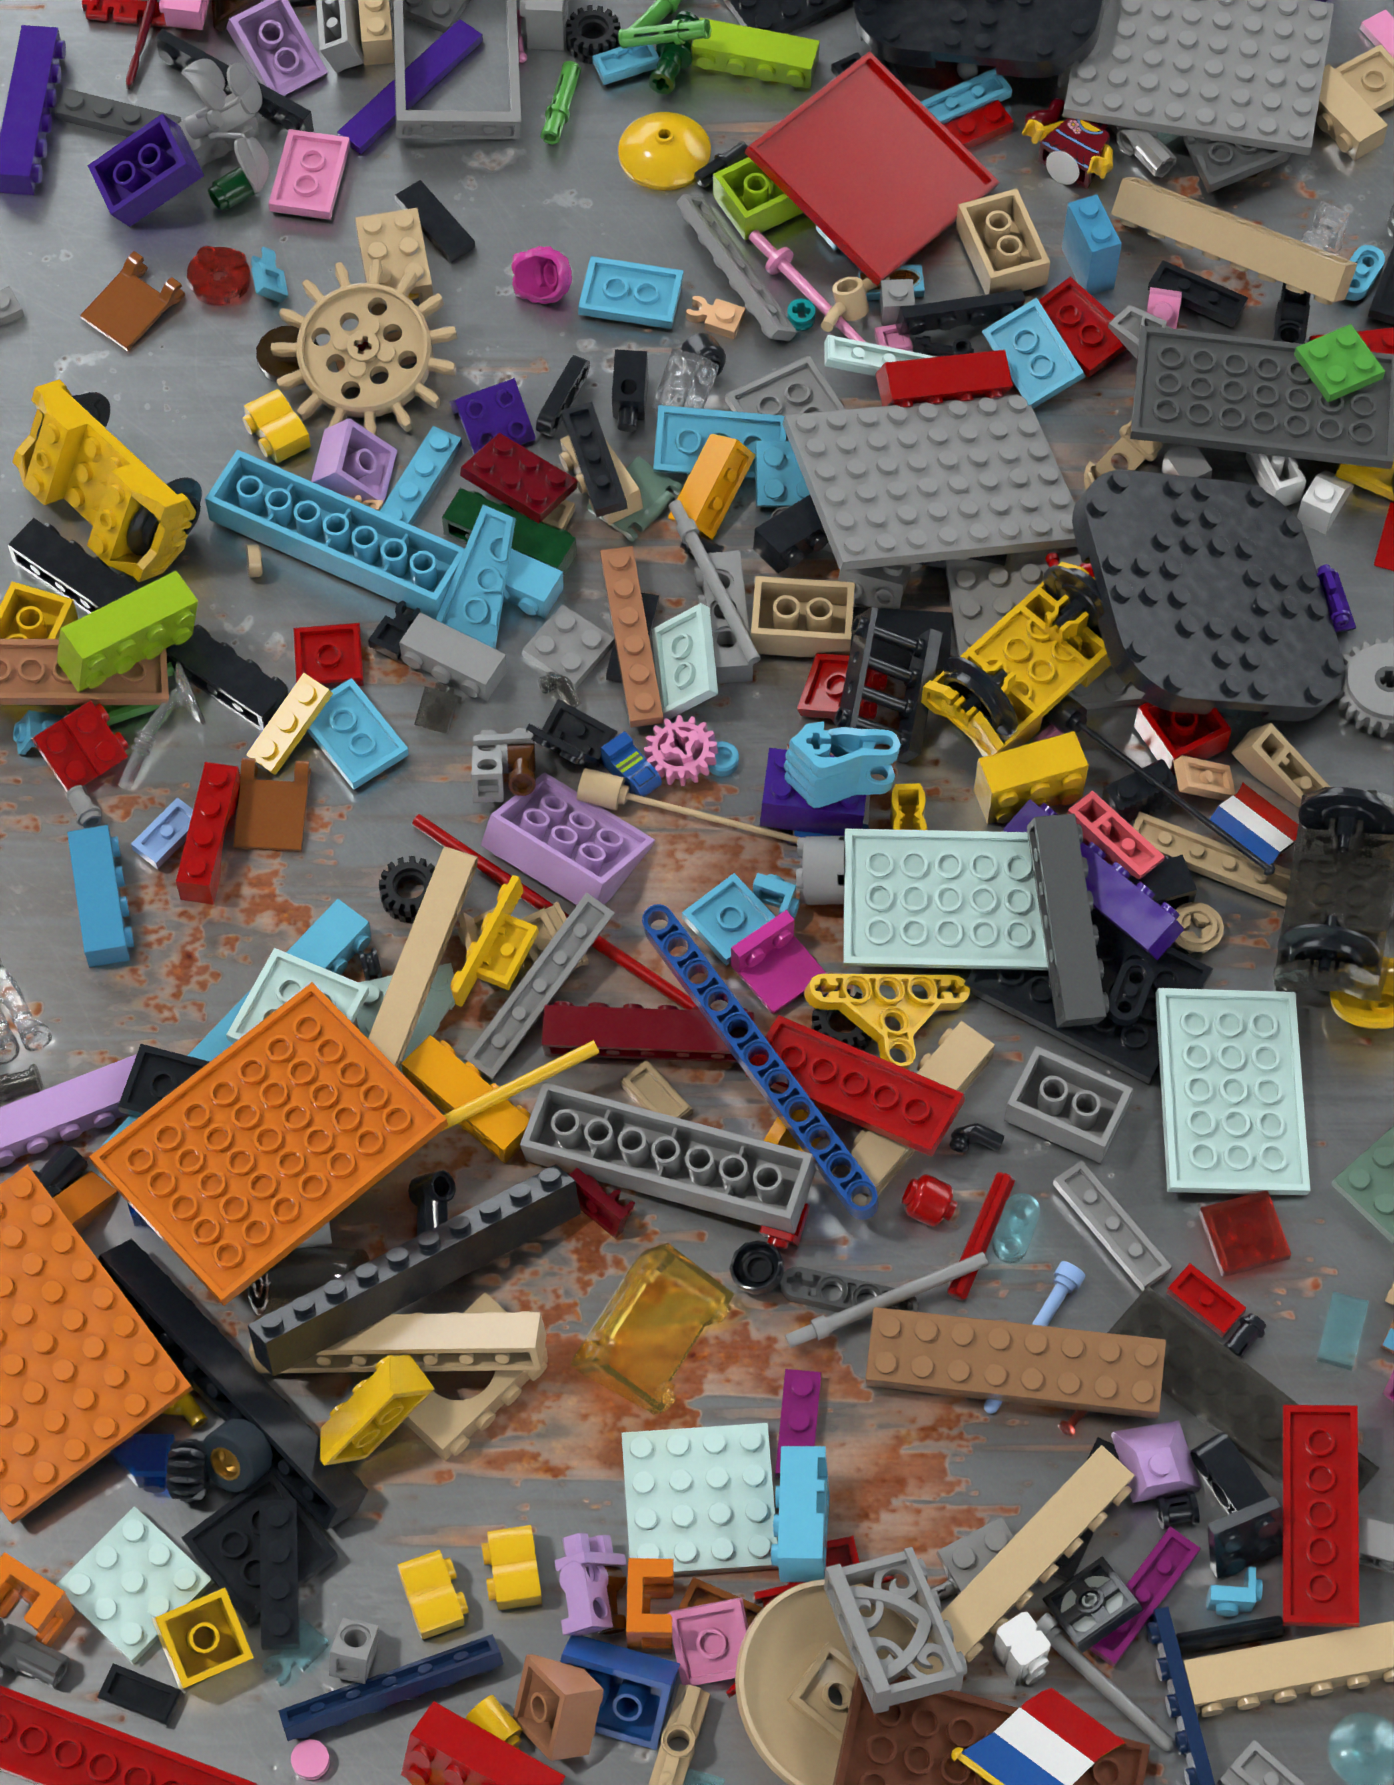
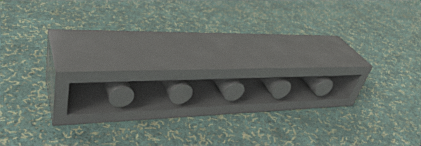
M1075 814L1034 817L1027 825V833L1057 1028L1098 1024L1106 1017V1013L1109 1011V999L1107 993L1102 991L1101 979L1104 976V967L1101 958H1097L1095 946L1098 944L1099 935L1097 926L1095 924L1092 925L1090 912L1093 910V896L1091 891H1087L1085 878L1088 876V864L1086 858L1082 857L1080 845L1083 842L1082 827L1076 823Z

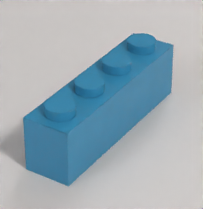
M108 825L69 831L67 835L84 953L89 968L129 961V947H135L132 928L131 926L125 927L124 917L130 916L127 896L121 897L119 887L125 886V878L122 866L116 867L115 857L121 856L118 836L111 837Z

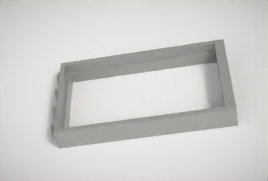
M392 0L396 138L520 139L521 103L516 0H506L510 111L406 110L403 0Z

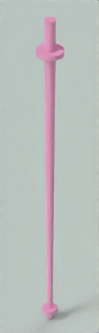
M754 230L749 235V240L768 258L765 266L766 271L770 275L782 272L826 316L832 306L790 263L793 259V252L788 247L777 250L758 230ZM842 316L839 317L835 326L848 339L866 342Z

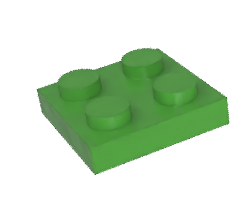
M1352 324L1296 347L1294 356L1328 403L1382 380L1385 374V370Z

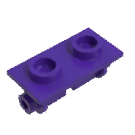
M1328 564L1320 566L1317 569V577H1319L1335 632L1356 629L1338 572Z

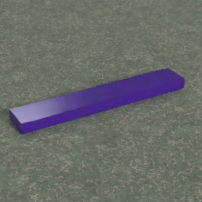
M459 19L405 69L406 110L413 107L483 42V34ZM395 81L390 82L337 131V136L350 138V147L359 154H362L396 122Z

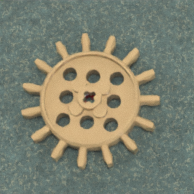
M373 259L370 266L369 282L350 284L347 269L342 262L335 263V275L340 288L325 296L318 290L315 284L308 279L304 280L302 285L306 295L315 303L306 317L285 308H281L279 312L281 319L285 323L300 329L297 342L271 343L273 356L297 357L300 368L276 380L281 392L290 390L303 383H306L312 392V395L297 410L299 417L303 421L309 418L320 405L324 404L335 411L329 427L346 420L347 416L364 418V428L377 436L376 417L391 412L396 415L399 425L406 432L412 430L410 416L402 406L412 400L415 395L434 408H438L441 405L437 394L425 387L424 383L429 372L455 376L457 369L453 362L433 358V344L449 342L458 338L455 326L429 330L425 318L438 311L444 305L443 298L439 293L429 297L419 306H416L407 297L417 282L416 272L410 269L403 276L398 287L393 289L380 285L383 276L380 259ZM376 304L387 306L386 311L378 316L370 313L371 308ZM348 319H355L359 322L358 326L351 331L344 330L342 328L343 323ZM397 330L402 333V336L396 342H388L385 340L388 332ZM320 334L330 336L329 342L323 346L314 344L315 338ZM406 357H413L417 360L416 365L410 369L402 368L400 363ZM336 360L343 361L345 367L342 371L337 373L329 371V366L332 362ZM378 372H385L389 375L387 381L382 384L373 383L372 378ZM350 387L360 389V394L355 399H346L344 392Z

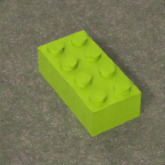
M749 157L713 174V197L745 241L749 239V235L754 230L762 233L804 213Z
M174 571L60 628L57 663L78 693L88 687L90 689L96 688L106 678L116 673H126L139 661L145 658L153 659L163 649L173 644L180 645L186 642L193 635L198 600L179 573Z

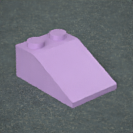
M265 0L229 19L227 30L238 50L260 82L268 88L286 96L328 74L326 67L288 0Z

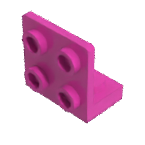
M787 910L731 947L732 968L772 1014L777 1013L803 995L805 988L814 976L826 974L823 968L794 936L795 919Z

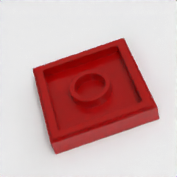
M360 623L293 628L296 683L302 674L305 673L328 689L336 688L350 678L358 686H364Z

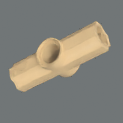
M679 1684L667 1726L662 1733L660 1749L648 1785H684L690 1762L695 1754V1745L711 1696L710 1693L702 1688L689 1684ZM675 1737H682L687 1740L689 1745L685 1750L678 1752L672 1750L668 1743Z

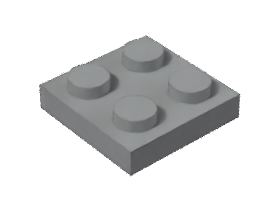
M562 604L522 649V657L571 689L576 690L612 649L615 638Z

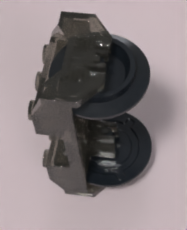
M1324 787L1302 795L1299 807L1296 844L1282 930L1277 941L1278 955L1276 967H1274L1273 971L1275 989L1279 992L1295 993L1309 989L1348 993L1362 1000L1381 1001L1391 950L1389 929L1394 902V797L1378 790L1364 791L1348 787Z

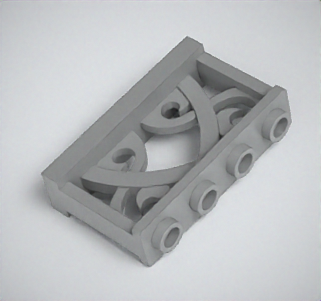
M912 1547L905 1548L900 1553L841 1567V1564L826 1567L824 1590L874 1714L888 1711L889 1706L952 1689L953 1691L961 1690L963 1675L967 1674V1664L961 1651L956 1652L953 1645L954 1635L951 1624L948 1620L943 1621L939 1612L941 1610L939 1596L935 1589L930 1590L928 1586L926 1565L922 1558L917 1559ZM901 1574L906 1577L909 1584L906 1589H900L896 1586V1578L890 1583L889 1591L881 1589V1582L884 1577ZM874 1580L873 1588L852 1586ZM871 1604L875 1605L876 1611L872 1617H864L860 1614L861 1609L871 1611ZM884 1607L901 1613L918 1624L911 1642L904 1651L891 1640L882 1637H870L868 1634L880 1623ZM929 1635L933 1643H927ZM881 1649L888 1650L896 1659L893 1660L890 1653L886 1659H880L877 1656V1652ZM936 1656L940 1659L943 1669L941 1672L926 1675L918 1671L913 1664L917 1661L921 1667L933 1669V1665L927 1661V1658ZM905 1672L912 1678L889 1685V1683L899 1678Z

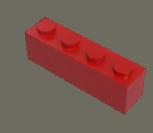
M1005 350L886 362L875 373L882 406L898 405L900 407H913L915 403L941 404L943 401L948 400L970 401L974 400L973 398L982 397L999 398L1003 397L1013 387Z

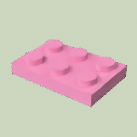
M289 129L268 203L269 211L331 220L350 148V138Z

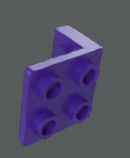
M515 378L449 401L453 414L459 413L473 455L498 433L503 434L519 445L533 441L536 438Z

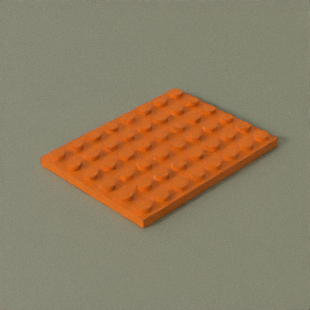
M311 982L95 1151L89 1158L111 1185L216 1299L225 1306L446 1128L448 1122L447 1118Z
M28 1164L0 1184V1509L9 1522L15 1524L194 1390Z

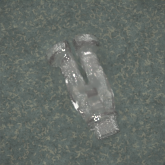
M0 959V1006H6L12 1022L17 1027L23 1046L28 1051L40 1050L52 1040L51 1031L44 1023L31 1018L32 1013L28 1005H26L24 995L17 981L2 965ZM0 1007V1065L10 1063L18 1056L20 1047Z

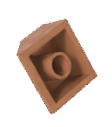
M529 1654L525 1658L513 1718L523 1729L522 1732L550 1761L589 1755L604 1689L583 1668Z

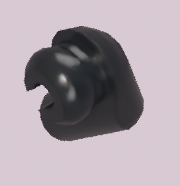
M974 1123L956 1128L951 1134L950 1147L955 1152L964 1153L968 1150L969 1144L978 1142L997 1151L1003 1143L1004 1135L982 1124Z

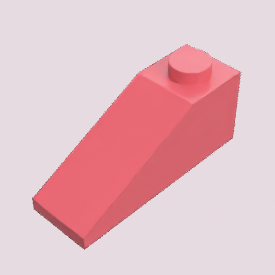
M1093 790L1068 809L1067 814H1075L1076 823L1082 827L1083 843L1087 846L1090 842L1096 844L1106 853L1107 856L1104 860L1107 863L1113 865L1116 861L1132 876L1141 879L1164 861L1165 856Z

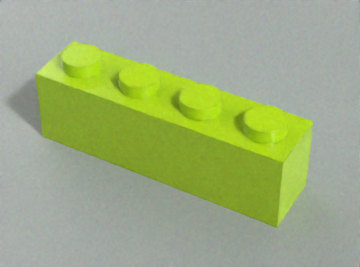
M708 19L711 25V37L709 39L693 40L692 66L811 89L819 61L820 40Z

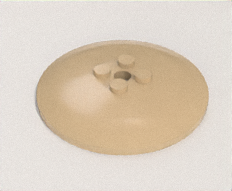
M825 1579L799 1584L771 1600L758 1613L746 1631L737 1658L735 1687L739 1712L745 1730L761 1758L788 1785H833L857 1671L824 1590ZM863 1584L852 1585V1586L868 1587V1586L863 1585ZM871 1604V1611L861 1609L860 1614L864 1617H872L876 1611L875 1605ZM884 1607L880 1623L868 1634L870 1637H882L891 1640L904 1651L911 1642L918 1624L903 1614ZM881 1649L877 1652V1656L880 1659H886L889 1653L892 1655L893 1660L896 1659L888 1650ZM907 1672L902 1675L911 1678ZM829 1687H834L840 1691L843 1699L841 1706L835 1705L830 1701L828 1697Z

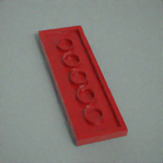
M780 1015L777 1016L765 1036L766 1040L817 1108L931 1157L965 1102L964 1093ZM762 1054L755 1055L750 1060V1063L755 1066H762L769 1058ZM777 1082L771 1086V1088L783 1093L789 1087L784 1082Z
M1283 1405V1626L1360 1627L1358 1405Z

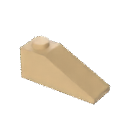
M1272 723L1251 729L1231 752L1253 777L1298 808L1306 799L1318 795L1324 790L1331 789L1325 780Z

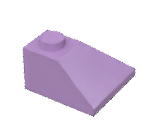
M1179 1420L1112 1432L1111 1437L1118 1453L1119 1461L1135 1475L1128 1485L1132 1489L1130 1496L1133 1503L1156 1499L1158 1496L1168 1497L1185 1494L1187 1491H1200L1201 1485Z

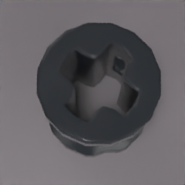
M1187 1491L1185 1496L1164 1499L1163 1496L1156 1497L1157 1517L1162 1530L1168 1529L1171 1524L1191 1521L1192 1524H1199V1506L1193 1491Z

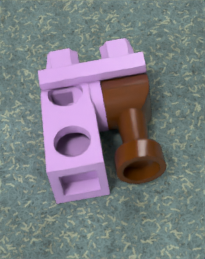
M576 1533L562 1538L565 1557L555 1560L556 1571L560 1572L559 1582L561 1588L566 1593L569 1618L561 1620L563 1635L586 1636L598 1632V1635H612L626 1631V1617L618 1614L616 1594L626 1584V1577H624L623 1571L620 1568L626 1565L625 1554L613 1553L610 1535L588 1538L587 1533Z

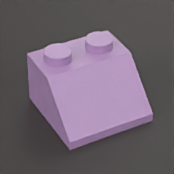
M348 418L324 430L311 482L354 499L356 495H360L362 502L372 499L385 502L397 449Z

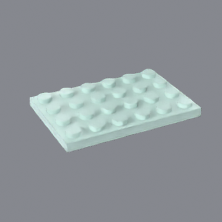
M845 829L843 966L1048 970L1027 832Z
M1158 988L1155 995L1167 1192L1307 1195L1310 1192L1296 993Z

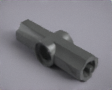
M7 1623L6 1626L4 1625V1633L0 1640V1667L12 1673L20 1671L47 1686L55 1688L67 1671L70 1661L69 1657L36 1641L33 1635L10 1623Z

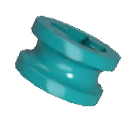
M796 299L788 305L787 318L796 331H806L814 325L815 306L807 299ZM797 312H804L805 318H798Z

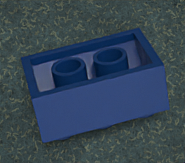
M571 1635L562 1652L560 1662L583 1668L604 1689L595 1725V1733L657 1750L673 1698L680 1663L586 1636Z

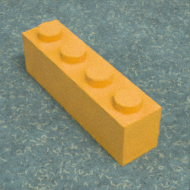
M431 1035L401 1063L403 1075L445 1113L499 1088L497 1084L492 1083L489 1085L483 1080L480 1071L472 1063L467 1061L464 1064L457 1058L455 1050L446 1041L441 1040L438 1042ZM506 1099L458 1124L505 1164L521 1148L520 1143L531 1114L523 1106L517 1105L515 1107Z

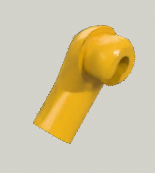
M190 1393L163 1412L169 1415H183L192 1429L201 1427L208 1420Z

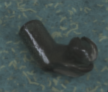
M554 671L547 672L546 676L539 677L538 685L542 693L547 694L550 691H554L560 695L561 700L575 708L581 705V701L568 677Z

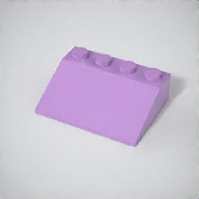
M544 772L536 778V787L531 794L513 796L490 815L481 846L576 905L586 892L602 904H606L651 849L655 839L601 806L577 801V792Z

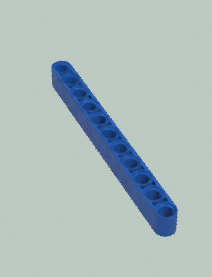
M654 904L648 907L642 916V923L645 935L802 1150L813 1154L816 1169L849 1214L859 1220L871 1218L878 1209V1193L875 1185L667 906L661 904ZM656 920L668 922L667 926L661 930L651 928V924ZM678 946L688 949L681 957H675L670 954ZM697 973H703L708 976L701 984H695L690 981L691 977ZM717 1000H723L728 1003L727 1007L721 1011H714L710 1008L711 1004ZM737 1027H743L748 1030V1033L742 1038L736 1039L730 1036L731 1031ZM762 1054L769 1058L762 1066H755L750 1063V1060L755 1055ZM777 1082H784L789 1086L781 1094L773 1093L770 1090L771 1086ZM802 1109L809 1113V1117L802 1122H797L790 1118L791 1114L796 1110ZM818 1137H824L830 1141V1144L822 1150L811 1146L812 1141ZM839 1165H845L851 1169L850 1173L844 1178L835 1177L832 1174V1170ZM860 1193L868 1194L872 1198L871 1202L865 1206L855 1205L852 1200Z

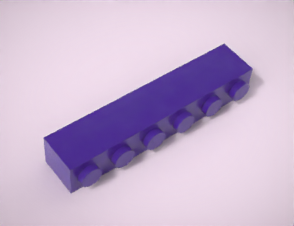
M21 25L0 132V193L34 195L36 183H41L42 165L40 162L41 158H45L47 155V140L45 136L46 133L51 132L52 128L50 110L56 107L57 94L55 83H60L61 66L59 63L60 59H64L66 55L65 40H61L58 27Z
M1029 799L1005 826L1003 831L1027 832V825L1034 817L1058 814L1044 802L1039 807ZM1082 842L1080 845L1081 855L1086 858L1088 864V876L1085 878L1087 891L1092 893L1093 908L1158 960L1185 930L1177 921L1180 914L1166 902L1160 906L1152 900L1155 894L1142 882H1139L1136 886L1130 882L1128 878L1131 874L1115 861L1112 866L1104 860L1107 856L1106 853L1096 844L1090 842L1087 846Z

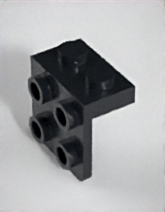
M560 699L554 705L543 728L530 723L526 730L533 733L531 740L556 752L562 749L560 756L585 768L589 763L600 766L601 747L614 739L618 732Z

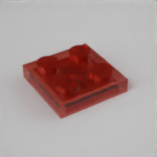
M1268 1191L1200 1208L1199 1216L1221 1277L1290 1260L1291 1252Z

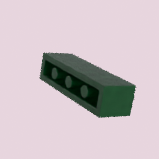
M460 487L442 516L443 535L467 545L483 505H486L516 518L511 549L563 571V577L565 576L577 556L576 538L568 531L552 528L542 521L538 524L529 517L514 511L513 508L506 504H497L486 499L479 492H470Z

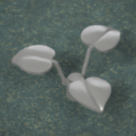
M199 59L192 62L181 74L190 81L206 106L202 110L186 116L185 127L188 134L195 140L209 135L210 140L216 138L236 139L234 149L237 159L254 193H259L269 174V160L262 145L254 137L247 139L243 133L218 132L223 125L221 113L237 105L239 102L247 114L256 113L260 109L262 93L257 80L243 63L235 62L231 64L227 69V81L232 93L236 97L225 104L226 94L223 91L225 79L216 63L210 59Z

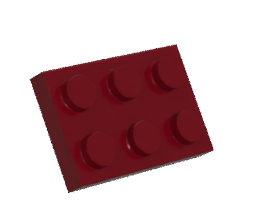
M498 433L463 464L460 471L462 478L538 524L577 489L578 480L501 433Z

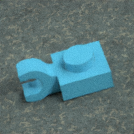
M263 246L261 248L262 258L254 255L251 257L255 291L258 295L281 303L288 297L284 271L276 268L275 251Z

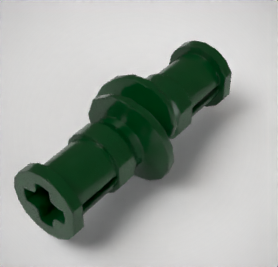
M688 11L678 12L675 20L681 19L683 22L699 20L695 14ZM687 40L684 44L676 45L674 42L656 44L659 60L656 70L652 72L648 80L649 87L653 91L667 95L674 90L676 75L679 74L681 69L688 68L692 63V40Z

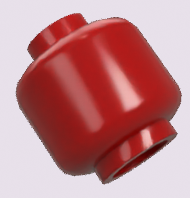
M924 1174L918 1179L912 1178L901 1202L906 1205L905 1211L909 1217L931 1227L939 1225L943 1219L949 1221L957 1206V1201L953 1200L952 1186L928 1174Z

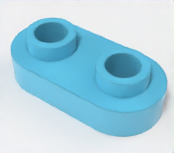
M1372 245L1359 247L1350 259V261L1358 264L1350 286L1356 288L1349 287L1346 296L1348 300L1357 301L1363 299L1383 270L1385 263L1384 253Z

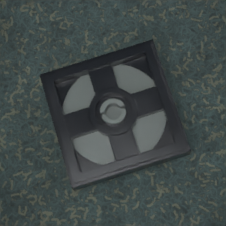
M1103 1556L1042 1598L1047 1608L1081 1653L1143 1611L1139 1602Z

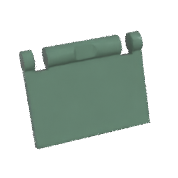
M639 456L626 467V470L640 489L643 509L610 525L625 535L631 542L638 537L636 531L631 527L635 526L638 531L643 532L669 507L671 502L675 501L674 495L668 490L672 489L675 494L679 495L683 488L681 483L675 482L664 473L653 472V466ZM589 504L587 506V510H589L591 513L595 515L591 505ZM603 516L599 517L604 522H606Z

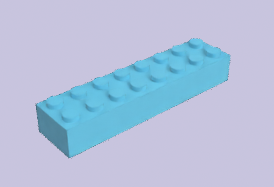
M238 449L205 498L210 521L399 603L403 600L406 602V607L413 610L419 608L421 613L435 620L465 550L461 546Z

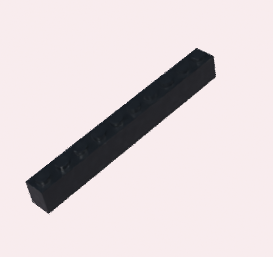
M35 518L8 544L12 561L64 597L73 599L74 604L89 614L139 589L128 576L122 573L118 575L99 557L93 558L87 554L79 543L74 540H66L60 536V533L54 526L49 523L43 524ZM198 624L194 626L193 635L186 642L180 645L173 644L166 648L167 663L171 662L174 672L261 731L264 730L288 696V687L281 679L275 676L269 677L262 672L257 663L251 659L244 660L236 654L226 642L219 643L211 637L204 627Z
M555 1164L521 1183L513 1185L498 1195L481 1202L473 1208L452 1217L450 1220L421 1233L402 1245L392 1248L379 1257L358 1266L356 1269L327 1282L308 1294L298 1297L285 1306L264 1315L262 1318L248 1324L256 1359L273 1376H276L580 1215L581 1210L575 1180Z
M132 1238L99 1255V1262L198 1394L225 1422L233 1418L244 1419L254 1424L264 1433L272 1451V1463L269 1470L327 1531L355 1514L368 1492L367 1487L360 1478L354 1475L344 1463L323 1465L320 1460L321 1439L314 1430L290 1407L289 1403L268 1384L266 1379L242 1356L241 1352L219 1332L218 1328L202 1314L194 1302L186 1297L173 1283L171 1278L153 1262L149 1255Z

